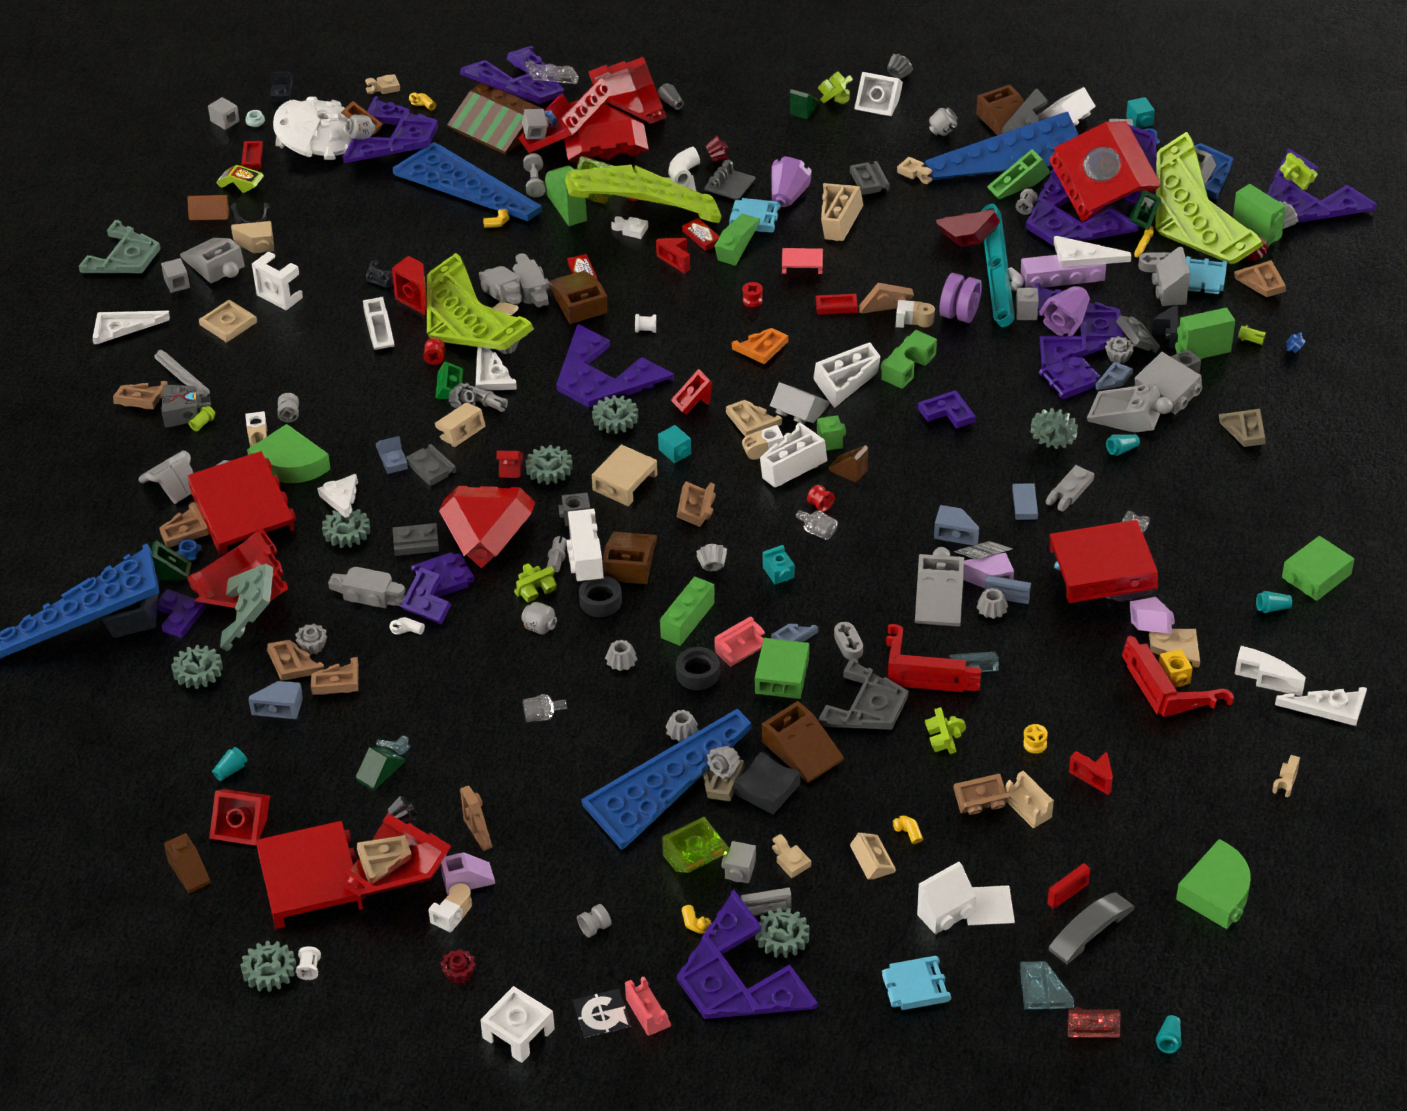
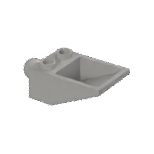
M212 238L180 254V257L210 283L218 281L225 276L233 278L238 274L239 269L245 267L240 246L228 238Z
M1156 383L1099 391L1087 416L1088 422L1134 433L1154 430L1160 413H1169L1173 408V403L1168 397L1161 396Z
M944 547L936 548L933 555L919 554L915 623L960 626L964 557L950 556L949 550Z

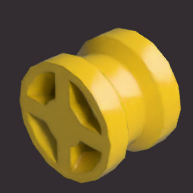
M1032 724L1025 728L1024 747L1028 752L1041 753L1047 748L1046 728L1039 724Z

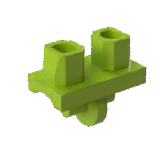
M839 71L830 77L829 81L826 79L819 85L818 89L823 93V97L820 100L825 103L835 96L834 100L841 104L847 103L850 99V91L845 88L853 79L850 75L844 78Z
M1292 153L1287 154L1284 164L1279 169L1284 173L1285 179L1292 180L1302 190H1306L1317 176V172L1308 168L1302 159L1297 158Z
M528 563L523 565L524 572L518 575L520 580L516 581L517 589L514 592L517 597L522 595L529 603L538 597L536 588L540 586L545 594L555 591L557 585L553 578L555 572L553 567L550 566L541 570L539 566L532 568Z
M941 707L934 709L936 716L925 720L926 727L930 735L941 732V734L930 737L931 745L935 752L948 749L949 753L953 754L957 751L952 736L955 738L961 737V733L966 729L965 722L962 719L956 718V716L950 717V721H948L944 717Z

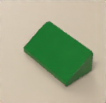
M448 362L443 363L438 371L437 399H449L450 391L462 383L463 368Z

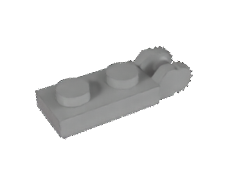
M1075 465L1048 495L1046 504L1052 506L1058 499H1061L1058 504V510L1063 512L1091 484L1094 479V473Z

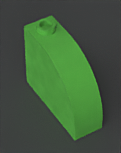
M571 166L549 171L545 177L546 195L568 226L587 221L586 198L570 196L565 183L567 172L574 170Z
M287 424L247 449L248 455L262 451L264 457L269 458L272 465L271 472L273 475H277L279 482H305L331 470L328 453Z
M1219 839L1178 884L1176 900L1227 929L1232 922L1236 923L1240 919L1247 902L1251 880L1248 864L1235 848Z

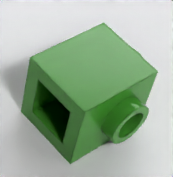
M838 415L817 419V435L825 440L826 451L843 448V436H846V429L844 423H840Z

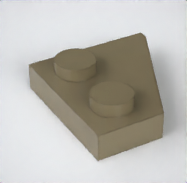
M1260 409L1219 414L1220 424L1244 447L1266 444Z
M739 760L740 763L730 778L725 777L723 779L720 776H716L713 771H710V768L703 774L708 798L731 801L734 794V781L738 776L742 775L745 768L744 760Z

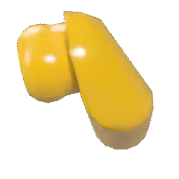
M411 93L409 96L411 104L415 106H425L430 111L436 108V103L426 94Z
M499 209V215L496 218H484V228L501 227L510 218L508 210Z
M900 816L893 820L894 829L898 832L901 830L908 832L912 844L923 841L918 824L914 819Z
M686 905L682 908L686 928L696 933L704 934L711 924L709 918L705 920L704 917L696 918L694 908L691 905Z

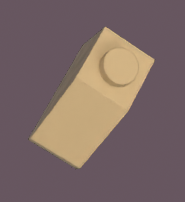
M271 221L231 225L233 241L237 245L253 253L274 251Z

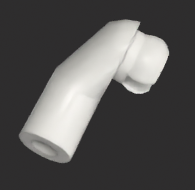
M1010 267L1008 269L1009 277L1012 280L1010 282L1011 289L1017 291V288L1023 286L1024 278L1015 269Z
M406 617L393 620L390 623L392 633L398 635L409 631L421 635L425 628L424 624Z

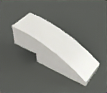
M383 297L363 300L364 313L374 350L394 347V340Z
M1240 647L1235 670L1236 675L1257 679L1256 686L1302 696L1306 677L1271 655L1248 647Z

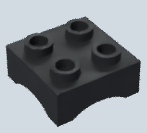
M760 752L748 770L734 781V794L774 814L800 785V772L783 767L773 761L768 755Z

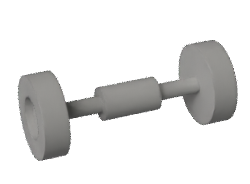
M529 154L523 161L524 168L531 175V180L526 184V192L531 197H540L546 190L545 183L538 177V171L543 167V159L538 154Z

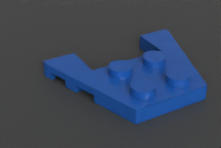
M1200 143L1194 147L1211 154L1216 164L1207 180L1208 182L1204 185L1207 196L1217 199L1233 165V157Z

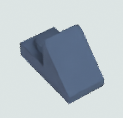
M399 436L376 443V448L387 474L408 469Z

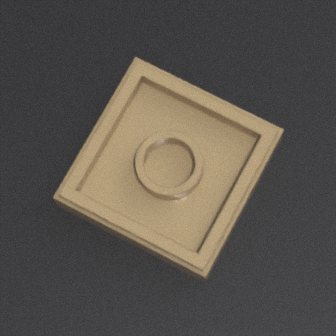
M228 300L200 318L199 323L211 333L228 342L257 323V318L236 303Z

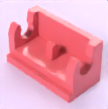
M783 248L782 274H786V268H818V274H822L823 249Z
M750 616L715 637V653L731 667L762 649L764 639L761 635L765 634V632Z
M641 977V984L638 987H635L632 980L625 982L626 1000L649 1036L671 1027V1023L668 1020L665 1010H662L648 987L646 978Z

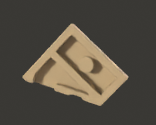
M746 400L726 406L727 415L745 437L775 425H782L781 416L777 415L774 418L767 414L766 409L754 406L753 403Z
M1172 629V633L1169 634L1149 632L1151 652L1160 655L1161 653L1182 649L1188 661L1192 662V666L1199 667L1200 657L1196 629Z
M405 835L357 843V851L367 881L371 884L411 860V851Z

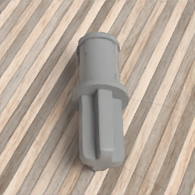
M474 387V391L477 392V401L481 402L483 406H490L500 412L505 410L501 406L507 408V399L494 395L492 391H484Z
M560 536L554 538L552 549L548 552L547 568L552 566L555 572H559L561 563L566 557V539L562 537V541L559 543Z

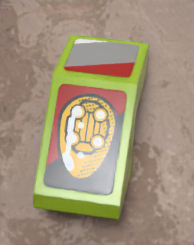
M235 165L226 170L216 183L222 188L234 182L241 192L245 193L254 188L264 175L261 172Z

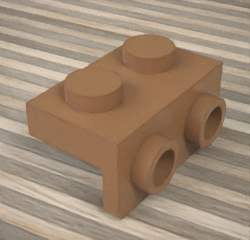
M685 482L681 491L677 517L701 527L705 520L710 519L713 512L711 504L716 495L713 492L715 484L710 482L705 490Z
M1000 774L956 783L953 786L960 812H968L969 815L980 813L983 811V808L991 807L992 810L1002 808L1010 799V794L1005 792Z

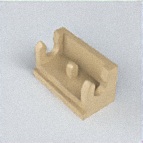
M466 402L437 421L435 425L438 430L444 432L440 438L456 447L484 428L485 422L482 410Z
M1024 771L1018 773L1017 782L1014 785L1010 780L1007 782L1005 792L1010 794V799L1007 803L1032 828L1052 818L1054 800Z

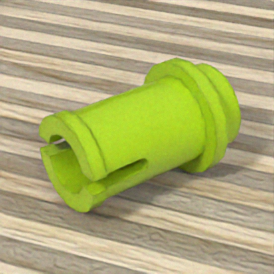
M1248 325L1241 326L1238 338H1241V341L1245 339L1262 345L1266 332L1248 328Z
M202 407L200 409L201 412L188 422L194 431H199L208 421L214 420L215 412L211 407Z

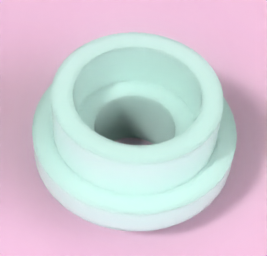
M252 110L247 113V125L259 127L264 123L265 118L261 111Z

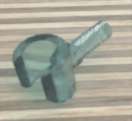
M401 736L396 742L377 740L376 743L377 746L393 748L400 755L404 754L411 747L406 744L409 739L405 736Z

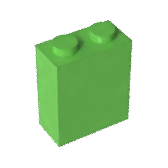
M1249 184L1236 192L1233 218L1248 230L1250 229L1258 236H1261L1266 240V245L1268 246L1274 241H1278L1282 236L1286 206Z
M1222 308L1181 317L1180 326L1177 328L1178 342L1175 344L1176 352L1180 353L1189 349L1200 359L1231 352L1235 319L1229 310Z
M1318 536L1284 562L1282 578L1317 601L1352 574L1354 558L1321 536Z
M764 638L755 675V694L801 699L809 662V643Z

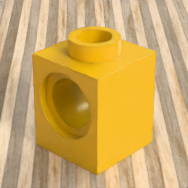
M1182 649L1160 654L1159 664L1174 687H1181L1191 683L1192 666Z

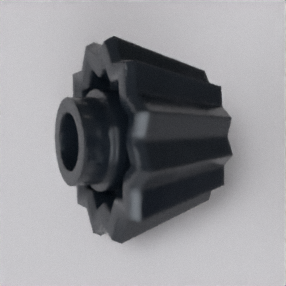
M400 796L388 808L389 814L405 824L418 825L415 819V815L418 814L413 803H407L404 797Z

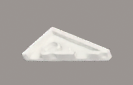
M1054 236V245L1060 267L1131 262L1130 252Z
M169 311L98 312L93 333V343L99 344L169 321Z
M478 347L476 387L486 391L516 390V380H512L509 376L508 369L502 365V361L497 354L493 353L490 348Z
M356 474L338 481L326 482L323 487L317 488L319 496L346 518L352 511L351 504L354 503L357 491L355 485L358 484Z
M1361 687L1358 692L1347 693L1344 692V689L1308 692V696L1294 697V693L1277 695L1275 705L1356 726L1367 688Z

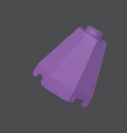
M785 156L779 162L778 159L775 160L772 165L771 175L772 201L779 202L781 207L791 205L809 186L812 170L809 167L806 169L804 167L805 163L798 159Z
M1073 286L1050 297L1039 312L1041 316L1043 314L1045 316L1044 324L1057 335L1063 336L1066 333L1068 336H1073L1082 324L1090 298L1084 288Z

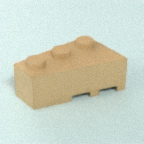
M823 183L824 194L821 221L824 237L829 240L844 241L863 207L860 186Z

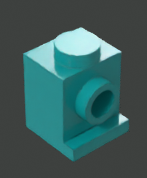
M783 545L763 552V569L774 584L795 577V565L786 554Z

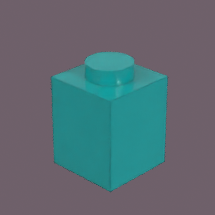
M1146 97L1128 101L1126 116L1128 119L1133 120L1134 127L1153 126L1155 110Z
M676 425L658 434L659 450L673 463L691 454V438Z

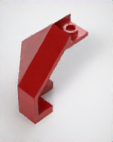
M644 57L628 63L623 61L610 67L604 65L588 72L593 84L602 77L612 91V94L603 103L647 124L667 118Z
M602 103L573 135L564 138L568 160L578 164H583L593 157L609 161L621 153L636 157L648 150L644 124L605 103Z
M458 486L443 500L439 512L463 555L467 554L482 568L494 556L496 557L530 516L535 501L520 487L498 488L480 486V488Z
M263 529L253 533L245 542L201 571L187 577L191 589L199 595L194 601L235 608L239 595L234 599L226 595L228 579L264 564L273 567L270 602L288 590L287 583L281 581L280 576L284 574L281 563L274 557L277 553L276 547Z
M388 813L372 840L405 835L411 851V860L371 884L367 881L359 857L350 870L347 869L340 885L357 896L364 897L429 881L450 851L451 845L432 833L428 835L410 823L408 825Z

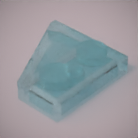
M1020 962L1024 1009L1074 1007L1073 997L1046 962Z

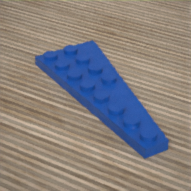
M1067 111L925 161L927 168L932 170L930 173L932 180L950 179L966 175L970 177L986 173L990 175L996 172H1005L1033 149L1043 159L1047 167L1051 169L1053 166L1049 158L1056 152L1054 147L1078 136V133Z
M436 142L431 143L429 147L423 148L393 167V174L497 211L499 209H507L509 215L526 221L542 212V207L538 203Z
M143 545V550L133 556H130V554L123 557L125 561L115 567H106L97 578H88L62 594L63 598L54 604H45L43 606L44 610L32 617L30 614L27 615L18 626L8 627L1 631L0 658L158 594L159 588L149 545Z
M736 709L583 798L582 806L622 850L710 768L707 763V755L710 754L711 749L725 746L732 748L752 729L751 722Z

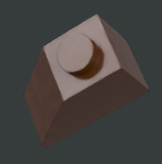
M186 833L164 843L168 862L188 893L211 883L198 851Z

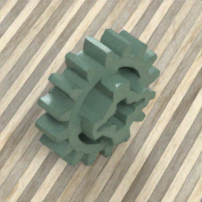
M613 395L612 399L605 397L604 402L599 400L598 405L593 406L594 425H599V430L606 428L607 433L613 430L617 434L618 430L626 432V427L632 429L633 424H637L638 409L636 403H632L631 399L624 400V396H621L620 399L616 398V395Z
M1053 408L1050 409V412L1043 409L1041 414L1036 413L1035 418L1032 419L1030 432L1034 433V439H1040L1039 444L1047 443L1046 447L1054 445L1055 449H1058V445L1065 448L1067 443L1072 444L1073 439H1076L1078 424H1075V418L1069 419L1070 414H1062L1060 409L1058 412H1054Z
M549 445L546 449L541 446L540 451L534 449L533 454H528V460L525 461L527 475H531L532 480L537 478L538 483L546 481V485H549L550 481H553L555 484L558 483L557 479L564 481L565 475L570 476V470H572L571 455H567V450L561 451L559 446L556 449H552V445Z
M360 509L355 512L352 510L346 518L341 513L333 510V515H326V521L322 522L323 536H325L326 541H331L333 546L339 543L340 548H343L345 544L352 547L354 542L359 545L360 539L366 540V534H370L369 519L366 513L361 514Z
M196 645L193 650L187 647V652L180 651V657L173 658L174 663L171 666L174 679L178 680L179 685L185 683L186 688L195 685V688L198 689L200 684L207 687V682H216L215 676L220 677V670H223L220 654H216L215 649L209 651L208 646L200 649L199 645Z
M777 908V913L769 910L768 917L760 916V922L758 923L761 925V932L756 934V940H758L759 948L765 947L766 954L773 951L774 957H778L779 953H783V956L787 958L789 952L797 955V948L805 949V943L809 942V925H806L805 917L800 918V912L791 914L790 908L786 912H782L781 908Z
M266 941L265 946L257 943L256 950L249 948V956L242 957L241 970L244 981H248L250 987L257 985L258 991H261L263 987H267L269 992L272 990V986L281 989L280 983L288 984L290 983L289 976H295L294 969L297 966L294 953L289 951L287 945L280 947L278 941L274 945H270V942Z

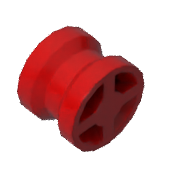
M756 282L746 283L742 288L744 294L743 304L747 307L760 306L763 302V288L761 284Z
M437 338L426 341L424 351L426 362L436 365L444 360V342Z
M820 484L814 486L807 496L808 503L816 505V508L821 512L828 510L835 499L834 494L826 491L825 487Z

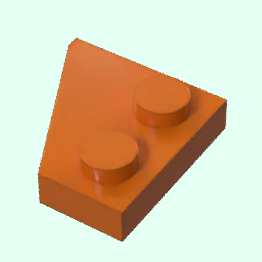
M770 328L761 333L748 336L747 341L741 343L737 340L733 341L732 349L765 364L788 343V335Z

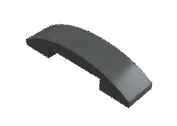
M1116 892L1102 897L1083 910L1060 932L1049 946V951L1066 964L1070 963L1084 951L1085 944L1113 921L1120 922L1134 910L1135 906Z

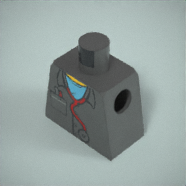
M163 385L162 415L165 427L187 424L199 413L202 407H211L210 396L199 397L197 387Z

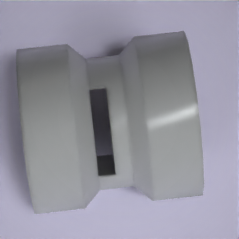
M292 393L282 394L278 398V418L283 422H293L299 416V399Z
M601 904L594 906L591 912H584L577 916L581 930L589 938L595 935L597 930L606 929L611 926L610 916Z

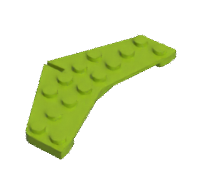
M1187 132L1157 152L1156 176L1161 185L1156 190V196L1160 197L1161 201L1156 211V229L1160 235L1219 260L1227 261L1229 264L1239 262L1263 246L1256 233L1250 229L1248 230L1208 200L1194 143Z
M632 165L572 170L567 172L565 178L569 195L574 197L588 198L589 194H612L681 207L698 213L700 219L719 223L722 217L711 195L701 194L675 183L669 178L661 177L638 166H635L634 170Z
M457 253L428 273L427 334L431 339L437 338L447 343L506 350L534 330L532 324L526 318L520 316L516 318L481 304L476 297L465 265Z

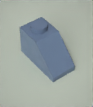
M940 505L935 521L934 539L978 545L979 527L963 509Z
M277 681L249 696L251 715L297 719L303 700L301 684Z

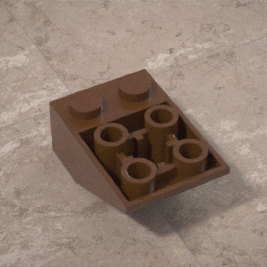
M1007 85L978 95L976 114L997 135L1003 134L1002 129L1004 125L1021 107L1024 101L1011 85Z
M586 270L549 281L550 289L569 324L608 313L607 295L600 282Z
M613 532L605 546L602 560L603 575L609 576L617 580V582L647 584L657 535Z
M799 701L762 723V743L790 768L799 771L800 776L807 783L844 760L843 755L813 713Z

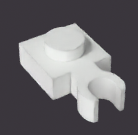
M616 216L615 222L611 223L612 230H622L623 235L639 239L642 238L648 228V221L633 217L624 220L622 217Z

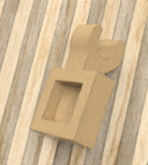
M395 74L378 77L377 81L373 78L365 80L367 86L372 85L366 88L368 94H374L379 91L382 94L400 91V84Z
M908 157L897 166L899 174L911 179L917 176L924 184L932 181V178L928 177L932 170L925 167L921 161Z
M1291 755L1288 764L1283 763L1280 771V777L1283 778L1275 780L1273 793L1276 794L1277 789L1284 788L1286 790L1285 797L1290 796L1298 772L1300 757Z
M781 834L773 838L775 845L772 846V849L779 855L777 856V863L791 878L811 867V860L797 845L790 848L786 839Z

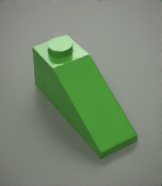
M1031 149L987 187L998 199L1036 185L1050 173V170L1043 159Z
M742 213L724 229L715 244L717 260L736 266L759 225L760 218Z

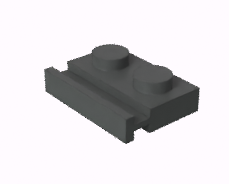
M874 161V164H869L868 162L850 166V173L857 186H860L862 195L881 192V189L889 190V182L877 161Z
M1120 315L1117 319V324L1135 347L1148 351L1151 349L1154 353L1158 351L1160 345L1142 322L1131 316L1128 318Z
M430 444L428 445L429 448H422L407 456L406 461L409 467L426 483L432 486L447 478L448 474L456 473V467Z
M436 523L393 527L395 556L439 552Z

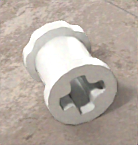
M636 314L635 332L638 333L641 330L656 333V315L653 314L651 317Z
M303 947L298 953L300 963L296 968V973L303 980H313L318 976L317 961L321 958V952L314 947Z

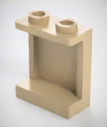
M620 445L592 474L593 491L629 506L633 502V491L648 475L653 478L657 476V460Z

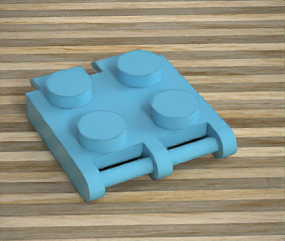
M747 198L735 200L729 225L743 213L760 218V223L755 231L773 232L775 229L774 222L778 218L777 211L780 209L781 204L776 201Z
M1188 256L1186 257L1190 271L1188 291L1200 292L1201 289H1205L1204 293L1219 294V291H1223L1227 261L1214 262L1206 258L1205 260H1196Z
M937 956L890 964V968L882 970V976L886 989H888L892 1007L901 1006L902 1010L951 1000V995L946 991L944 985L945 977L940 972L938 966L940 961ZM931 967H934L936 975H933ZM938 984H939V986H940V989H941V992H942V993H939V990H938V987H937Z

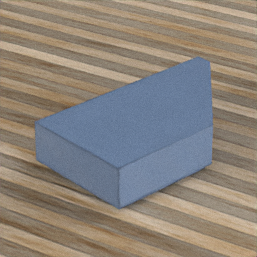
M1114 361L1096 383V389L1101 390L1123 386L1131 377L1133 369Z
M787 624L771 634V639L804 642L818 633V627L816 625L798 627V624Z

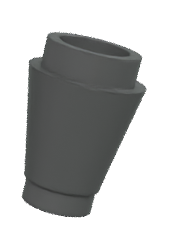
M666 83L659 88L658 95L662 101L676 110L682 108L684 101L673 85Z

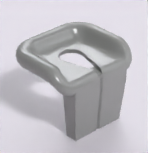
M186 451L179 452L139 477V482L143 484L148 481L159 482L173 503L179 502L192 494L188 485V475L193 474V470L189 465L191 461L190 454Z

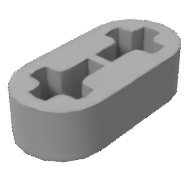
M1143 253L1139 256L1138 267L1144 272H1156V264L1170 253Z
M849 622L838 623L834 629V638L843 656L849 660L851 657L856 660L859 659L863 654V643L855 627Z

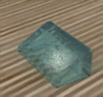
M995 651L949 655L950 659L966 660V666L978 667L981 669V672L998 671L999 659Z

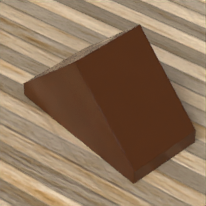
M864 445L840 455L828 469L835 474L857 482L868 471V447Z

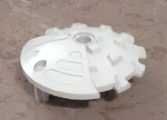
M308 97L306 101L301 102L294 99L287 101L279 107L274 116L273 127L277 135L275 145L280 146V148L287 146L291 150L308 157L316 154L324 156L325 160L336 159L335 155L345 154L352 140L345 130L348 118L341 114L345 108L341 106L339 101H320L317 97Z

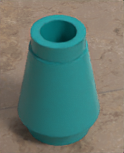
M1136 434L1112 435L1106 441L1108 452L1116 456L1138 447L1140 444L1139 437Z
M1263 591V593L1257 595V609L1264 613L1290 609L1292 597L1290 595Z
M236 747L232 750L228 749L212 770V773L219 781H222L245 767L244 763L247 762V758Z
M1170 1015L1166 1017L1156 1037L1157 1046L1164 1053H1174L1182 1044L1181 1021L1176 1016Z

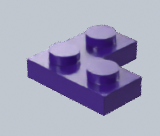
M956 390L918 403V410L927 422L943 416H947L956 428L975 422L976 416Z
M420 567L401 604V608L442 624L451 604L449 601L433 596L442 579L440 574Z
M167 589L158 599L157 607L158 611L170 615L162 624L163 632L183 638L205 611V603L196 602L194 598Z

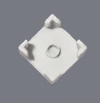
M268 251L252 263L256 293L267 301L287 310L303 298L301 290L290 296L288 285L291 280L299 275L298 266L292 263L288 264L281 271L270 267L267 263L275 258V254Z
M514 986L481 1019L483 1038L493 1043V1034L511 1044L513 1058L521 1063L530 1055L529 1042L543 1027L545 1036H548L554 1030L553 1011Z

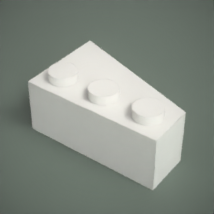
M870 342L817 362L814 380L835 408L878 373L880 355Z
M799 422L796 425L795 431L787 433L780 444L775 443L760 457L763 479L772 486L777 487L826 462L825 440Z
M595 510L569 511L570 540H566L571 573H576L577 581L604 578L600 542L596 532Z

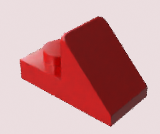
M686 238L656 240V253L659 258L684 274L690 270V254L687 253Z
M698 369L671 401L686 415L699 400L709 405L712 382Z
M497 451L499 477L519 478L521 476L523 453L520 451Z
M1075 751L1070 757L1069 773L1109 795L1111 793L1113 775L1107 752L1094 762L1089 757Z

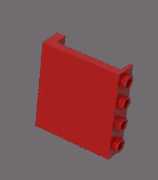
M601 77L577 101L569 104L563 94L558 96L544 110L545 112L551 110L559 122L555 125L556 128L554 129L552 125L548 127L543 139H526L523 132L518 137L527 151L531 153L573 135L612 94V91Z
M262 451L188 475L189 489L219 555L228 553V545L250 538L249 536L261 529L266 533L288 525L290 531L294 530L295 513L292 508H288L287 496L284 491H280L279 479L276 474H272L271 462L269 458L264 457Z
M1138 520L1050 534L1051 553L1054 552L1067 587L1069 603L1158 589V571Z
M342 821L256 840L275 929L285 927L284 917L357 901L359 910L363 909L361 899H365L366 896L359 897L340 885L347 869L350 870L353 866L352 862H356L354 848L348 847V844L352 843L349 829L344 830Z

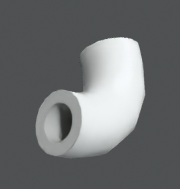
M694 147L687 148L672 159L668 174L673 182L682 186H687L690 183L691 173L688 170L700 164V158Z

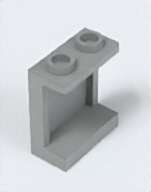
M1163 352L1135 377V386L1156 383L1161 396L1168 397L1172 401L1173 408L1171 412L1174 414L1184 409L1188 402L1194 396L1199 395L1202 390L1200 374Z

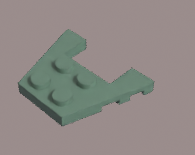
M115 220L107 230L108 236L121 239V241L107 259L87 255L79 265V270L81 273H142L159 252L160 244L142 233L140 235L137 234L130 226L125 227L121 221Z
M264 564L228 579L226 595L233 599L239 595L235 606L237 616L236 621L222 631L220 648L229 651L233 646L231 641L235 637L240 638L243 635L247 622L253 623L270 603L273 576L272 566Z

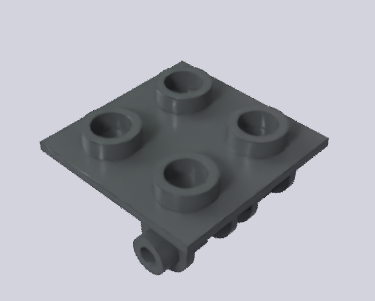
M725 160L722 163V167H719L715 171L714 176L709 179L704 190L739 200L756 177L734 171L733 162Z

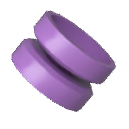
M951 273L942 291L939 309L940 316L952 319L956 315L959 321L970 323L979 305L982 288L981 280L969 277L965 281L964 276Z

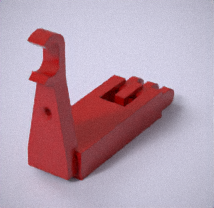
M896 624L888 625V633L897 635L886 637V645L891 646L888 663L889 680L901 687L954 692L980 690V668L966 666V660L900 655L903 628Z
M1129 636L1127 638L1122 657L1157 715L1162 714L1163 717L1172 716L1208 704L1214 709L1217 699H1225L1227 704L1232 705L1234 696L1227 689L1204 692H1177L1148 645H1139L1135 637Z

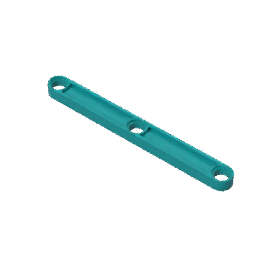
M989 204L982 211L994 210L1000 220L998 226L984 239L993 317L1000 327H1006L1013 322L1015 315L1000 210L995 204Z

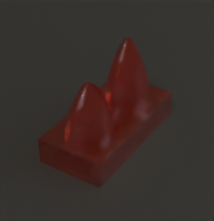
M1079 1006L1074 1010H1068V1037H1120V1010H1084Z

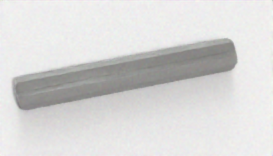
M158 350L157 354H155L157 361L186 386L197 387L199 397H207L210 393L207 387L166 352Z

